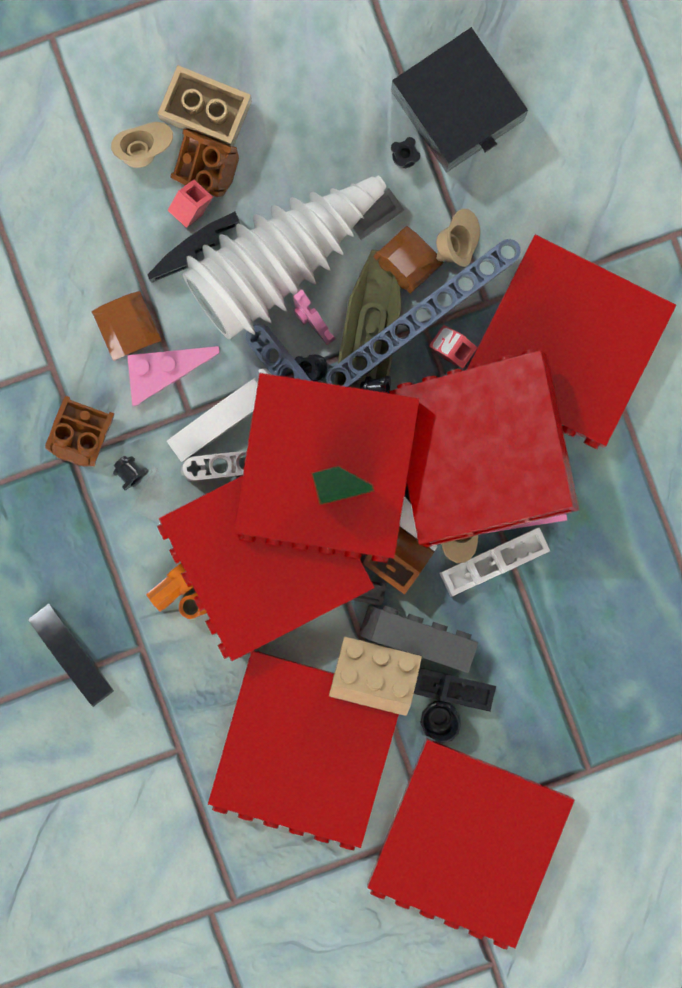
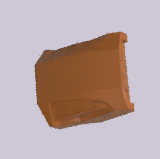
M183 129L182 134H184L175 170L171 173L170 178L185 186L192 180H195L211 195L215 197L223 196L234 179L239 161L237 147L220 143L191 129Z
M408 226L403 228L373 256L378 260L380 267L385 271L391 272L396 277L398 285L410 294L444 263L437 260V253Z
M140 291L124 295L91 311L113 361L162 341Z
M65 396L55 417L45 449L56 457L80 466H95L115 413L109 412L108 414L72 401L70 397Z

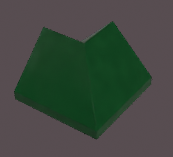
M339 466L312 473L319 505L374 491L372 484Z

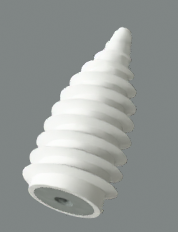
M377 175L375 178L371 176L356 184H350L349 187L339 191L331 188L330 194L323 197L315 192H310L309 202L305 204L291 197L289 200V211H284L280 207L272 205V219L266 220L262 216L254 214V229L249 230L245 226L237 224V239L232 240L224 234H220L221 249L216 251L207 245H203L205 259L201 262L191 256H187L189 270L183 273L184 280L204 312L227 339H231L243 329L255 335L253 322L260 317L271 323L268 310L274 305L286 311L284 297L289 293L294 295L300 291L299 285L304 279L316 285L313 272L318 266L330 271L327 257L332 251L343 255L340 243L347 234L354 237L352 233L353 227L361 218L364 219L363 215L384 194L387 186L382 178Z

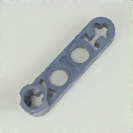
M253 325L255 335L249 331L246 332L248 345L272 375L285 377L286 370L291 368L294 372V378L311 381L268 326ZM257 332H261V333H262V334L260 335V339H261L262 341H257V339H258V337H259L258 334H257ZM274 348L279 353V358L275 363L270 359V352Z

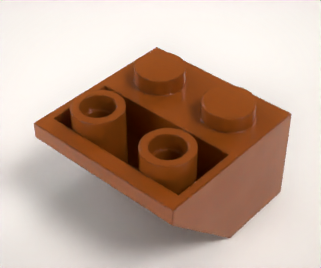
M399 526L395 557L388 558V562L385 563L373 561L372 555L368 554L362 564L405 595L435 551L429 547L419 545L417 538Z

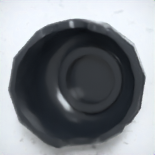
M439 700L431 702L422 711L420 723L426 736L442 744L452 741L459 734L461 719L459 712L452 704Z

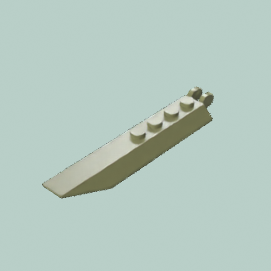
M371 250L349 297L338 364L400 317V286L397 283L396 277L391 272L383 270L378 260L373 257L377 250ZM377 341L373 345V349L377 354L383 355L387 353L388 345L384 341ZM393 355L350 387L360 389L361 382L365 381L367 376H370L372 379H381L382 377L389 376ZM356 357L352 361V366L354 369L362 371L367 367V361L363 357ZM337 372L334 385L343 386L346 382V377L344 374Z

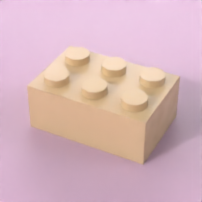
M177 65L158 111V116L161 121L178 128H188L220 143L234 146L251 106L252 97L248 93Z
M344 636L329 696L407 716L422 656Z

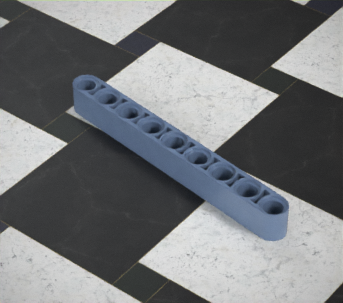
M513 239L501 241L333 367L327 374V384H332L331 376L334 373L340 372L346 377V382L343 386L350 387L514 264L521 253L519 243ZM504 246L512 247L515 251V256L511 259L504 258L501 254V248ZM482 262L491 263L494 267L493 273L490 275L483 274L480 270V264ZM466 277L472 281L473 287L471 290L464 291L459 287L458 281L461 278ZM439 294H448L452 300L451 304L447 307L441 306L437 301ZM420 309H425L430 313L431 318L426 323L419 322L416 318V312ZM399 325H405L409 329V336L404 339L398 338L395 334V328ZM384 341L387 343V353L383 355L377 354L373 349L375 342ZM363 357L366 359L367 367L362 371L354 369L352 366L354 358Z

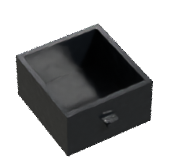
M472 27L392 80V94L446 173L481 149L486 153L498 144L495 140L522 123L528 112V109Z

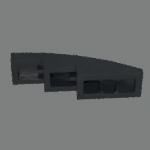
M236 211L209 223L187 237L166 254L147 274L150 282H155L187 269V256H191L199 261L196 254L203 251V245L211 248L219 245L220 242L216 234L240 224Z
M47 604L28 619L42 641L92 707L114 692L93 659L83 649L71 630L64 624L53 606Z
M419 668L413 694L491 712L496 686Z

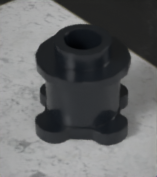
M407 137L403 142L392 143V158L398 167L410 168L420 160V153L415 148L416 141L414 138ZM406 151L410 154V156L408 158H403L401 156V153Z
M312 354L306 358L302 356L295 358V361L311 381L321 380L326 376L328 365L321 355Z
M367 376L365 381L361 382L360 389L390 394L391 377L385 376L381 379H372L370 376Z
M123 456L114 464L115 470L113 474L115 476L118 475L125 482L122 486L124 491L137 486L149 472L147 468L141 470L134 462L135 458L133 456L128 458Z

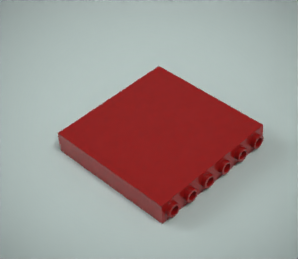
M535 234L467 370L472 369V365L476 363L486 362L491 364L497 362V359L503 356L510 355L514 358L523 355L522 352L525 350H541L548 356L563 433L573 438L576 434L585 438L583 443L594 449H598L599 446L604 448L607 446L677 305Z
M525 350L521 356L514 358L510 355L498 358L497 362L491 364L486 362L476 363L469 370H450L446 376L439 378L437 376H428L423 378L420 383L406 382L397 385V389L390 390V394L420 398L407 475V485L419 545L431 547L579 511L548 356L541 350Z
M259 373L234 533L239 534L240 540L255 542L256 536L266 538V544L281 546L282 541L293 542L292 548L308 550V545L319 546L318 552L334 554L335 549L346 551L345 556L360 559L362 553L372 555L373 561L385 563L388 562V558H394L420 398ZM339 466L372 484L374 491L319 505L312 473Z
M243 475L160 517L161 524L157 526L163 540L169 538L173 546L169 552L175 563L181 562L185 569V572L181 573L187 587L193 586L197 593V596L193 597L200 612L205 609L210 619L205 622L212 635L218 634L222 643L217 646L224 659L229 657L231 662L375 588L360 558L345 556L346 551L335 549L334 554L318 552L319 546L308 545V550L292 548L293 542L282 541L281 546L266 544V538L256 536L255 542L240 540L239 534L234 533Z
M253 650L249 657L208 805L213 806L212 810L218 813L227 814L228 811L238 813L237 817L246 821H253V818L263 820V825L278 829L279 825L288 827V832L295 835L304 836V832L315 835V840L323 843H329L330 840L340 842L339 846L344 849L354 851L355 847L361 848L399 714L330 697L329 693L334 677L333 672Z
M426 738L368 880L367 888L371 890V895L380 899H385L386 896L395 899V904L402 908L409 909L412 906L419 909V914L424 917L434 919L436 916L444 919V924L457 930L459 926L469 930L468 934L483 940L485 936L493 939V944L506 950L509 946L516 948L575 799Z

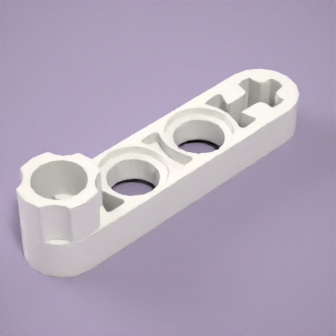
M247 451L188 458L181 466V475L190 482L242 476L244 470L239 466V459L246 455ZM218 458L224 459L227 462V470L224 473H217L213 469V462ZM205 459H208V460H209V461H208V470H209L210 475H207V476L205 475V474H206V470H205V466H204V465H205V462H204ZM191 462L200 468L197 476H193L192 472H187V467L191 466Z

